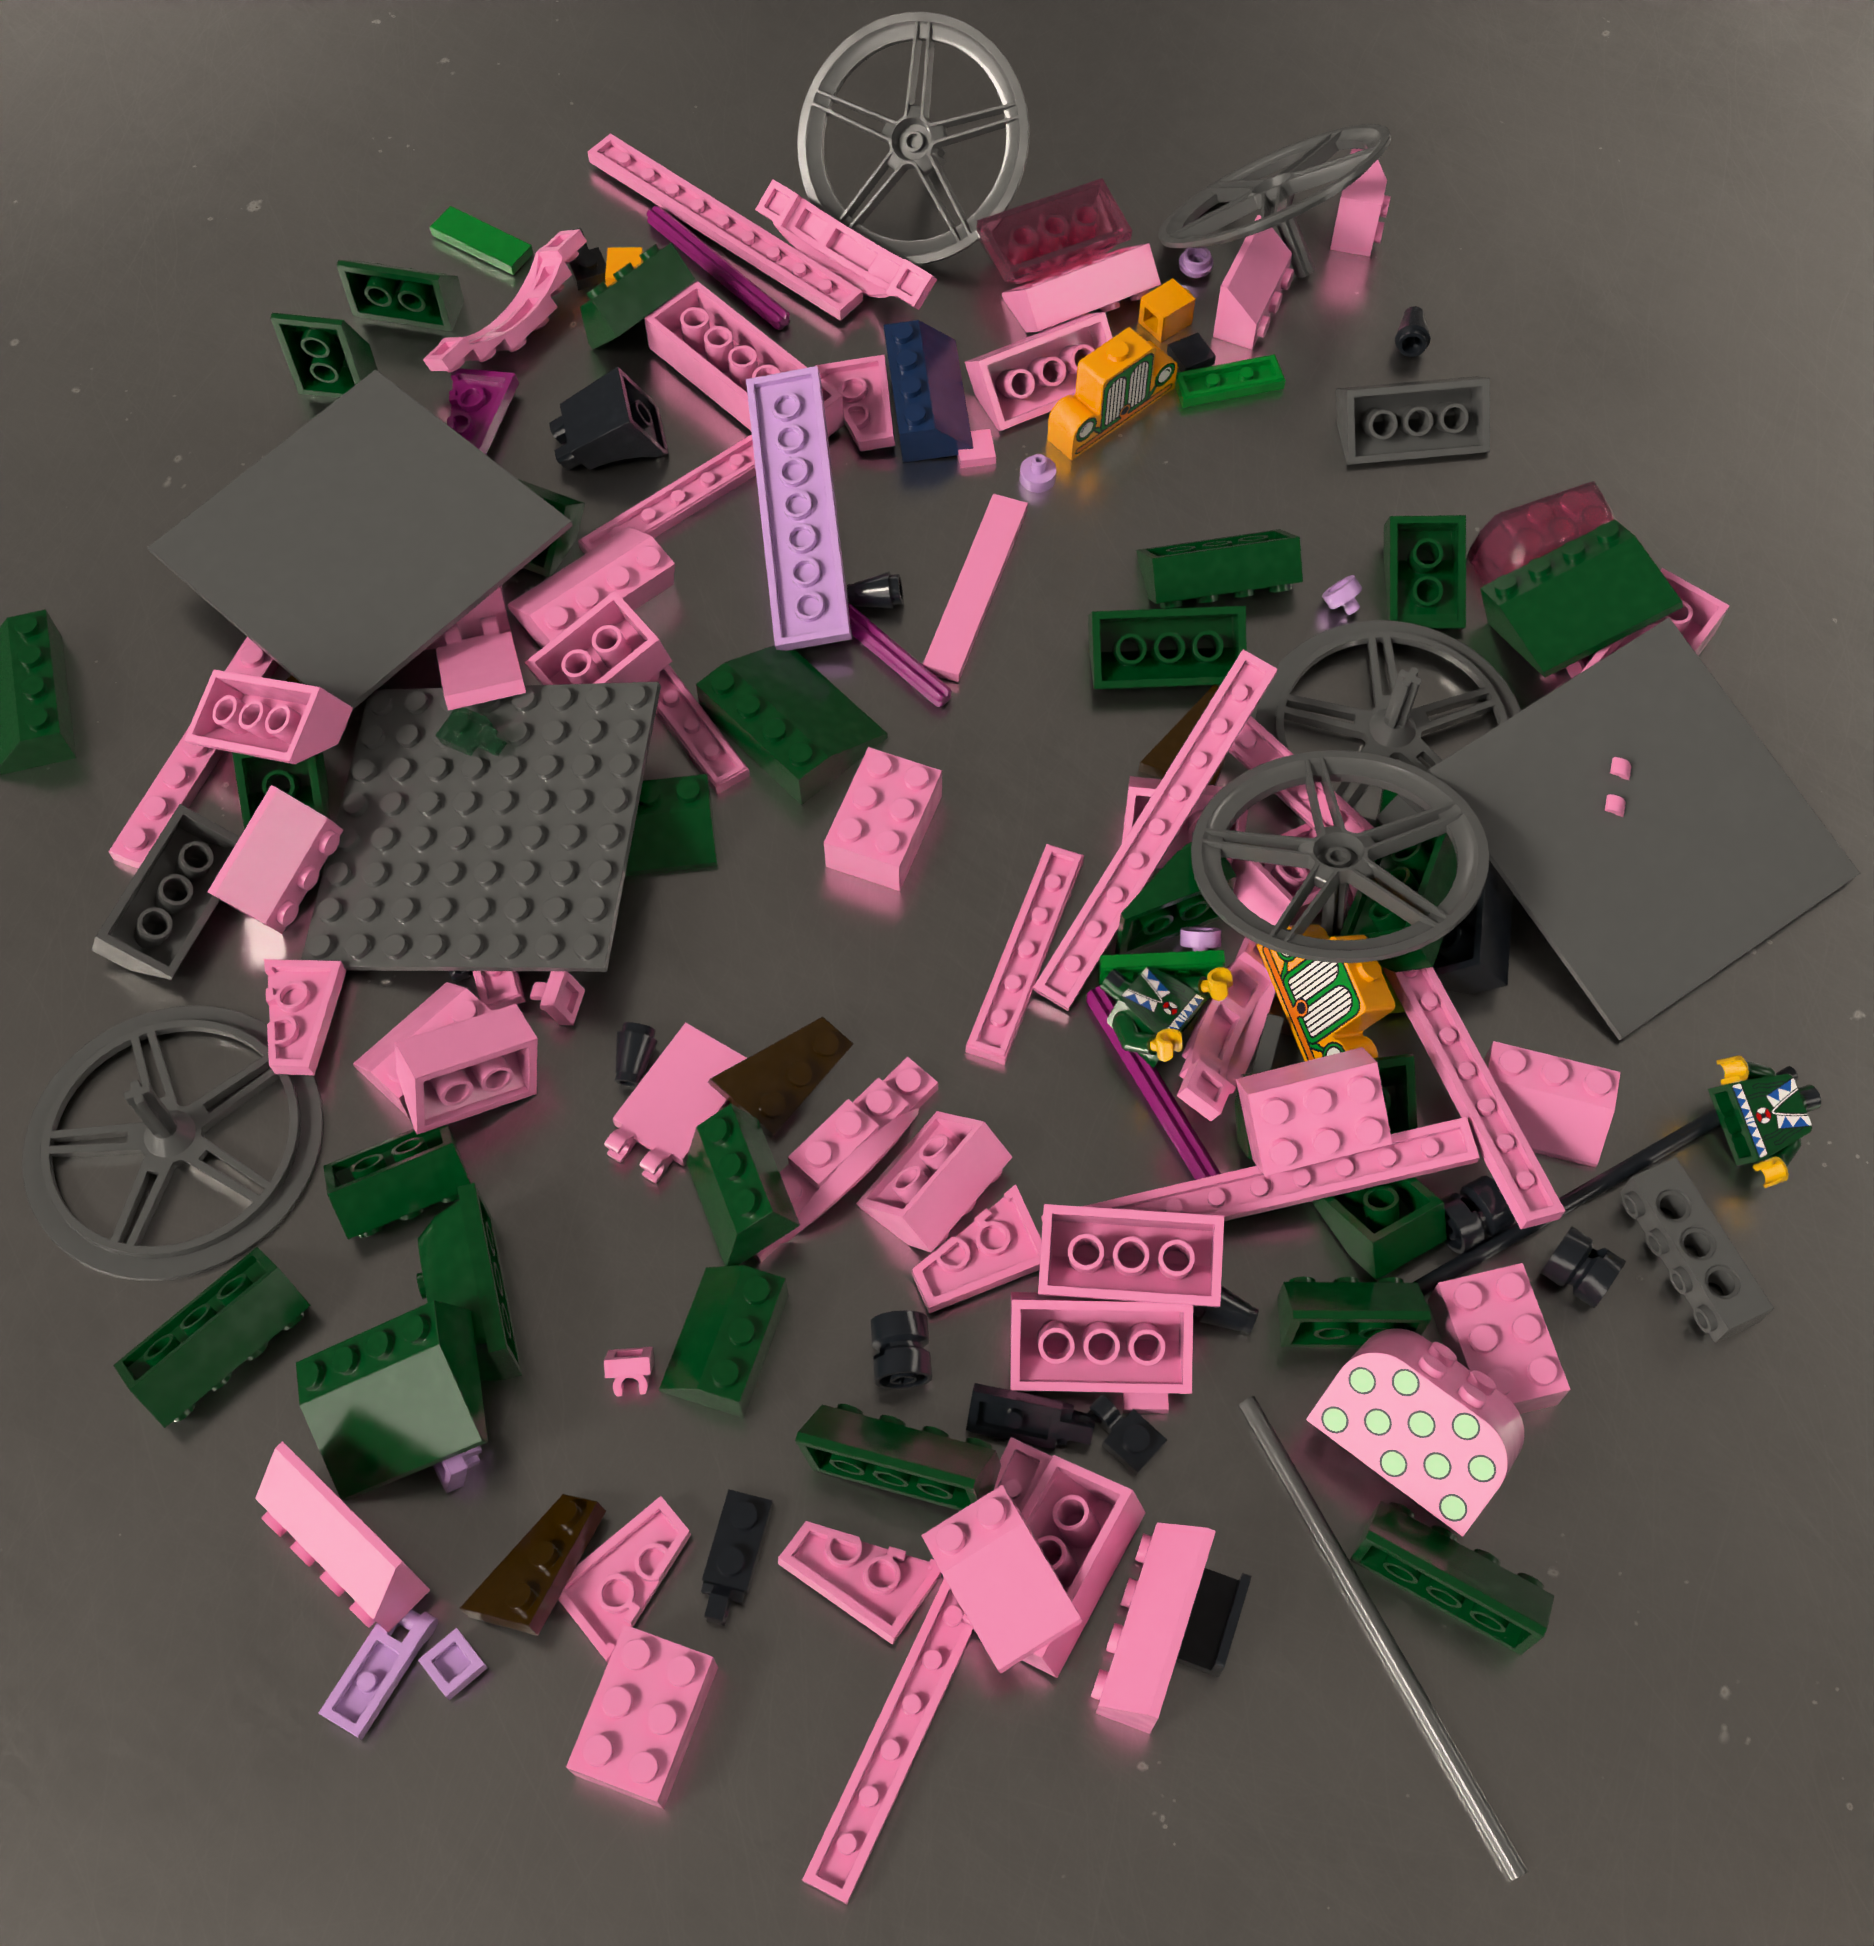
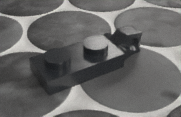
M975 1383L966 1430L971 1433L1010 1440L1012 1437L1025 1444L1055 1450V1445H1067L1068 1440L1091 1444L1096 1416L1074 1410V1405L1063 1403L1064 1401Z
M728 1489L702 1577L701 1593L710 1595L704 1615L707 1618V1622L725 1626L732 1601L742 1604L745 1594H749L773 1510V1500Z

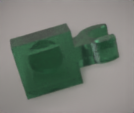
M465 707L454 709L435 735L443 745L469 756H472L477 747L492 755L499 756L507 745L506 741L496 737L498 731L492 727L493 724L486 716Z

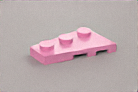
M885 354L815 365L818 366L821 379L843 395L844 423L859 450L866 451L896 446Z
M264 959L265 972L268 975L266 1002L269 1005L270 1022L267 1024L269 1066L275 1074L315 1075L347 970L341 961Z
M1016 1184L1004 1193V1197L989 1210L986 1208L976 1216L974 1222L956 1237L949 1238L912 1269V1276L929 1314L1040 1270L1041 1238Z
M662 1496L657 1498L575 1567L558 1598L559 1602L607 1663L610 1660L623 1625L625 1624L630 1627L635 1625L691 1536L690 1530Z
M805 1521L778 1557V1564L892 1645L942 1575L934 1559H930L929 1562L906 1555L904 1550L889 1546V1549L872 1545L861 1541L858 1536Z

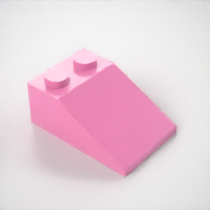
M1351 149L1350 154L1361 151L1363 149ZM1379 160L1373 163L1360 178L1342 190L1330 250L1370 257L1373 243L1380 244L1385 222H1379L1378 220L1379 217L1386 218L1391 196L1384 195L1387 179Z
M1307 823L1281 834L1282 836L1315 838L1317 836L1316 831ZM1236 859L1232 865L1237 876L1233 892L1249 910L1272 925H1276L1310 873V870ZM1314 886L1290 925L1296 924L1321 888Z
M1003 1485L921 1535L943 1577L1000 1674L1083 1622L1020 1510Z

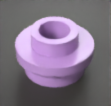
M1206 247L1186 248L1179 258V268L1182 273L1189 277H1204L1212 271L1213 258Z

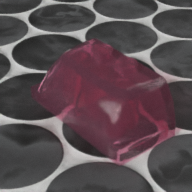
M1103 178L977 220L976 228L982 247L992 263L998 268L1005 283L1011 282L1014 284L1039 279L1083 264L1104 255L1117 244L1131 240L1132 229Z
M1591 481L1496 514L1479 532L1469 549L1467 559L1484 585L1496 578L1528 564L1531 560L1563 546L1566 542L1575 540L1596 529L1598 526L1617 519L1613 509L1595 481Z

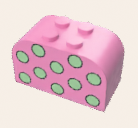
M1388 1329L1370 1337L1341 1368L1306 1420L1463 1537L1499 1489L1522 1449L1524 1443L1522 1418L1515 1405L1504 1394L1495 1389L1496 1384L1491 1378L1480 1371H1470L1456 1361L1457 1357L1454 1352L1439 1342L1431 1343L1423 1336L1410 1330Z

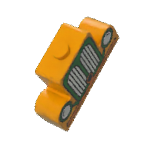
M1131 327L1126 328L1079 361L1076 393L1060 399L1051 410L1048 419L1047 440L1072 461L1173 390L1176 382L1177 362L1153 342L1146 341Z
M1310 924L1303 933V936L1326 940L1349 941L1367 939L1365 935L1333 936L1329 938L1326 930L1316 924ZM1289 925L1286 931L1290 932L1294 925ZM1257 944L1304 1061L1361 1047L1373 1058H1378L1375 1044L1370 1038L1363 1036V1031L1395 1009V1001L1378 961L1358 963L1312 961L1289 956Z

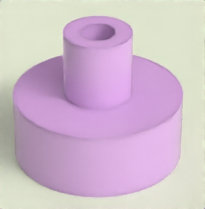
M1035 454L1022 462L1020 466V483L1026 490L1042 493L1054 486L1056 481V465L1050 458L1042 454Z
M1350 575L1328 588L1322 597L1330 609L1342 606L1347 615H1350L1360 608L1355 597L1362 591V587L1355 575Z
M1183 927L1180 930V945L1190 947L1192 951H1209V948L1221 947L1222 929L1214 927Z

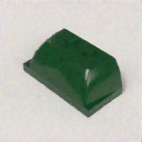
M475 1182L457 1187L459 1200L436 1215L418 1237L422 1269L421 1273H417L419 1292L422 1299L427 1298V1303L435 1300L471 1310L480 1381L507 1380L522 1376L491 1214Z

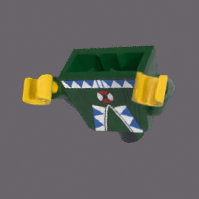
M1146 967L1133 982L1114 968L1104 979L1100 988L1117 1001L1107 1018V1022L1113 1028L1122 1048L1125 1051L1138 1053L1154 1068L1160 1060L1163 1062L1171 1060L1173 1051L1181 1052L1183 1050L1182 1033L1192 1023L1208 999L1205 997L1207 993L1210 992V996L1214 1000H1224L1228 995V988L1233 985L1231 971L1224 967L1211 970L1207 975V979L1205 976L1182 977L1163 973L1154 967Z
M1740 1055L1716 1060L1717 1065L1723 1067L1725 1078L1720 1080V1086L1709 1088L1708 1092L1736 1165L1759 1162L1754 1164L1753 1168L1755 1171L1761 1170L1765 1176L1764 1188L1787 1181L1789 1175L1787 1166L1800 1149L1801 1138L1812 1131V1124L1807 1112L1818 1109L1821 1106V1096L1818 1090L1813 1085L1797 1088L1792 1075H1776L1771 1067L1747 1061Z

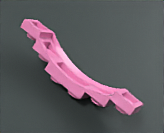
M772 179L755 209L761 215L773 221L774 226L796 250L863 291L865 296L874 298L898 297L919 310L937 281L930 273L855 232L774 179Z
M580 229L560 231L536 252L530 271L519 292L508 307L493 322L469 336L448 337L441 340L438 346L423 359L430 371H447L451 373L459 369L465 361L484 362L490 359L496 351L514 352L522 348L527 342L526 337L532 331L545 326L550 320L548 316L558 308L551 297L563 290V283L572 275L566 264L573 261L579 255L577 250L587 242Z
M1247 937L1244 938L1235 961L1227 967L1231 971L1233 985L1228 988L1227 997L1222 1001L1209 998L1204 1003L1182 1054L1186 1061L1179 1076L1184 1080L1177 1097L1209 1121L1214 1120L1222 1113L1228 1095L1234 1093L1238 1088L1236 1079L1241 1078L1242 1074H1246L1276 992L1257 948V943Z
M907 1057L883 1081L878 1077L853 1102L849 1099L846 1100L788 1156L789 1164L780 1172L800 1226L753 1257L762 1263L780 1244L789 1242L863 1179L900 1139L917 1117L919 1108L938 1090V1082Z

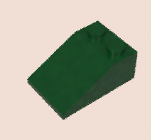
M272 312L270 319L298 394L340 398L374 370H378L370 344L344 320Z
M1466 515L1390 516L1384 524V573L1388 621L1412 623L1431 629L1466 628Z
M232 752L244 830L271 785L330 819L328 781L323 752L297 764Z
M1192 842L1177 851L1121 912L1115 949L1116 955L1132 954L1180 935V930L1183 927H1201L1221 919L1206 902L1194 878L1191 860ZM1221 857L1224 876L1228 885L1234 891L1237 876L1227 858Z
M1415 1177L1311 1201L1347 1253L1376 1280L1447 1240L1444 1202Z

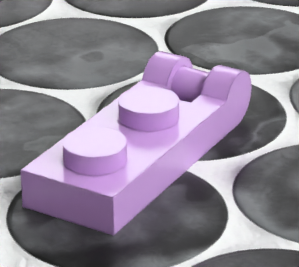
M411 1609L389 1633L376 1623L318 1713L363 1740L417 1653L434 1633L438 1625V1618L428 1612L419 1614ZM399 1626L409 1630L402 1643L391 1637Z

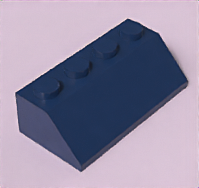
M920 320L885 324L886 350L903 463L958 455V450L973 449L956 340Z

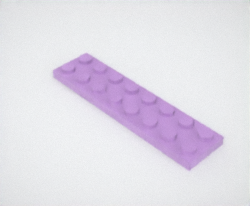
M818 366L746 379L775 647L777 650L788 651L851 640L852 633L821 376Z

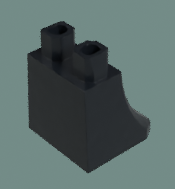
M619 367L614 368L560 403L562 416L549 423L553 437L561 444L567 442L554 451L557 462L568 471L581 463L591 470L598 466L623 459L639 457L661 458L669 452L658 407Z

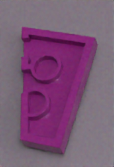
M459 368L451 372L453 388L449 391L451 414L447 418V425L484 454H487L516 392L519 381L515 373Z

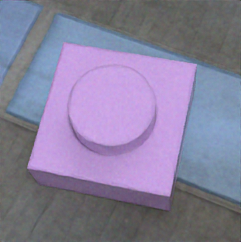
M455 1628L418 1659L438 1688L449 1700L488 1668L458 1628Z

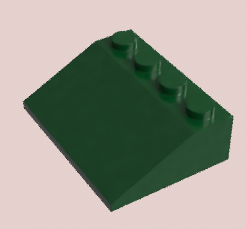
M1615 519L1598 526L1596 529L1575 540L1566 542L1563 546L1531 560L1528 564L1506 575H1502L1480 588L1488 624L1544 678L1683 608L1682 600L1637 537Z
M775 645L726 661L696 683L699 704L713 723L801 805L863 758L868 747L874 749L888 738V733L795 649L788 651L777 650Z
M433 1300L296 1362L299 1405L341 1500H350L488 1442L471 1310Z

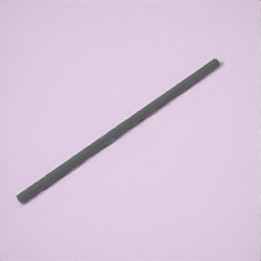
M1255 1396L1245 1399L1239 1404L1241 1410L1511 1881L1521 1877L1528 1872L1526 1866Z

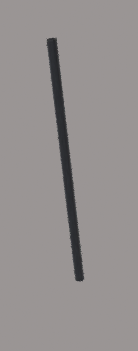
M1787 1066L1776 1073V1075L1790 1074L1794 1077L1795 1081L1798 1080V1074L1791 1066ZM1715 1108L1561 1196L1559 1200L1565 1209L1562 1216L1721 1125ZM1516 1222L1412 1283H1418L1423 1296L1435 1289L1437 1283L1455 1279L1552 1222L1522 1230Z

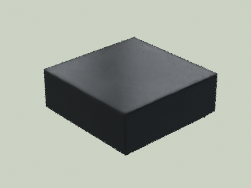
M1198 332L1170 343L1167 347V354L1177 362V368L1180 372L1215 365L1216 355Z

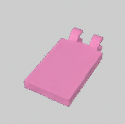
M495 616L480 619L484 635L462 640L458 624L453 625L444 633L447 646L436 648L443 693L448 711L526 693L512 633L510 631L500 634Z
M685 1022L612 1118L614 1126L619 1129L614 1130L604 1143L609 1148L607 1155L622 1163L637 1142L649 1148L651 1151L644 1156L639 1166L644 1169L642 1176L655 1184L661 1180L673 1161L684 1167L696 1126L730 1104L725 1097L708 1083L709 1079L747 1059V1057Z

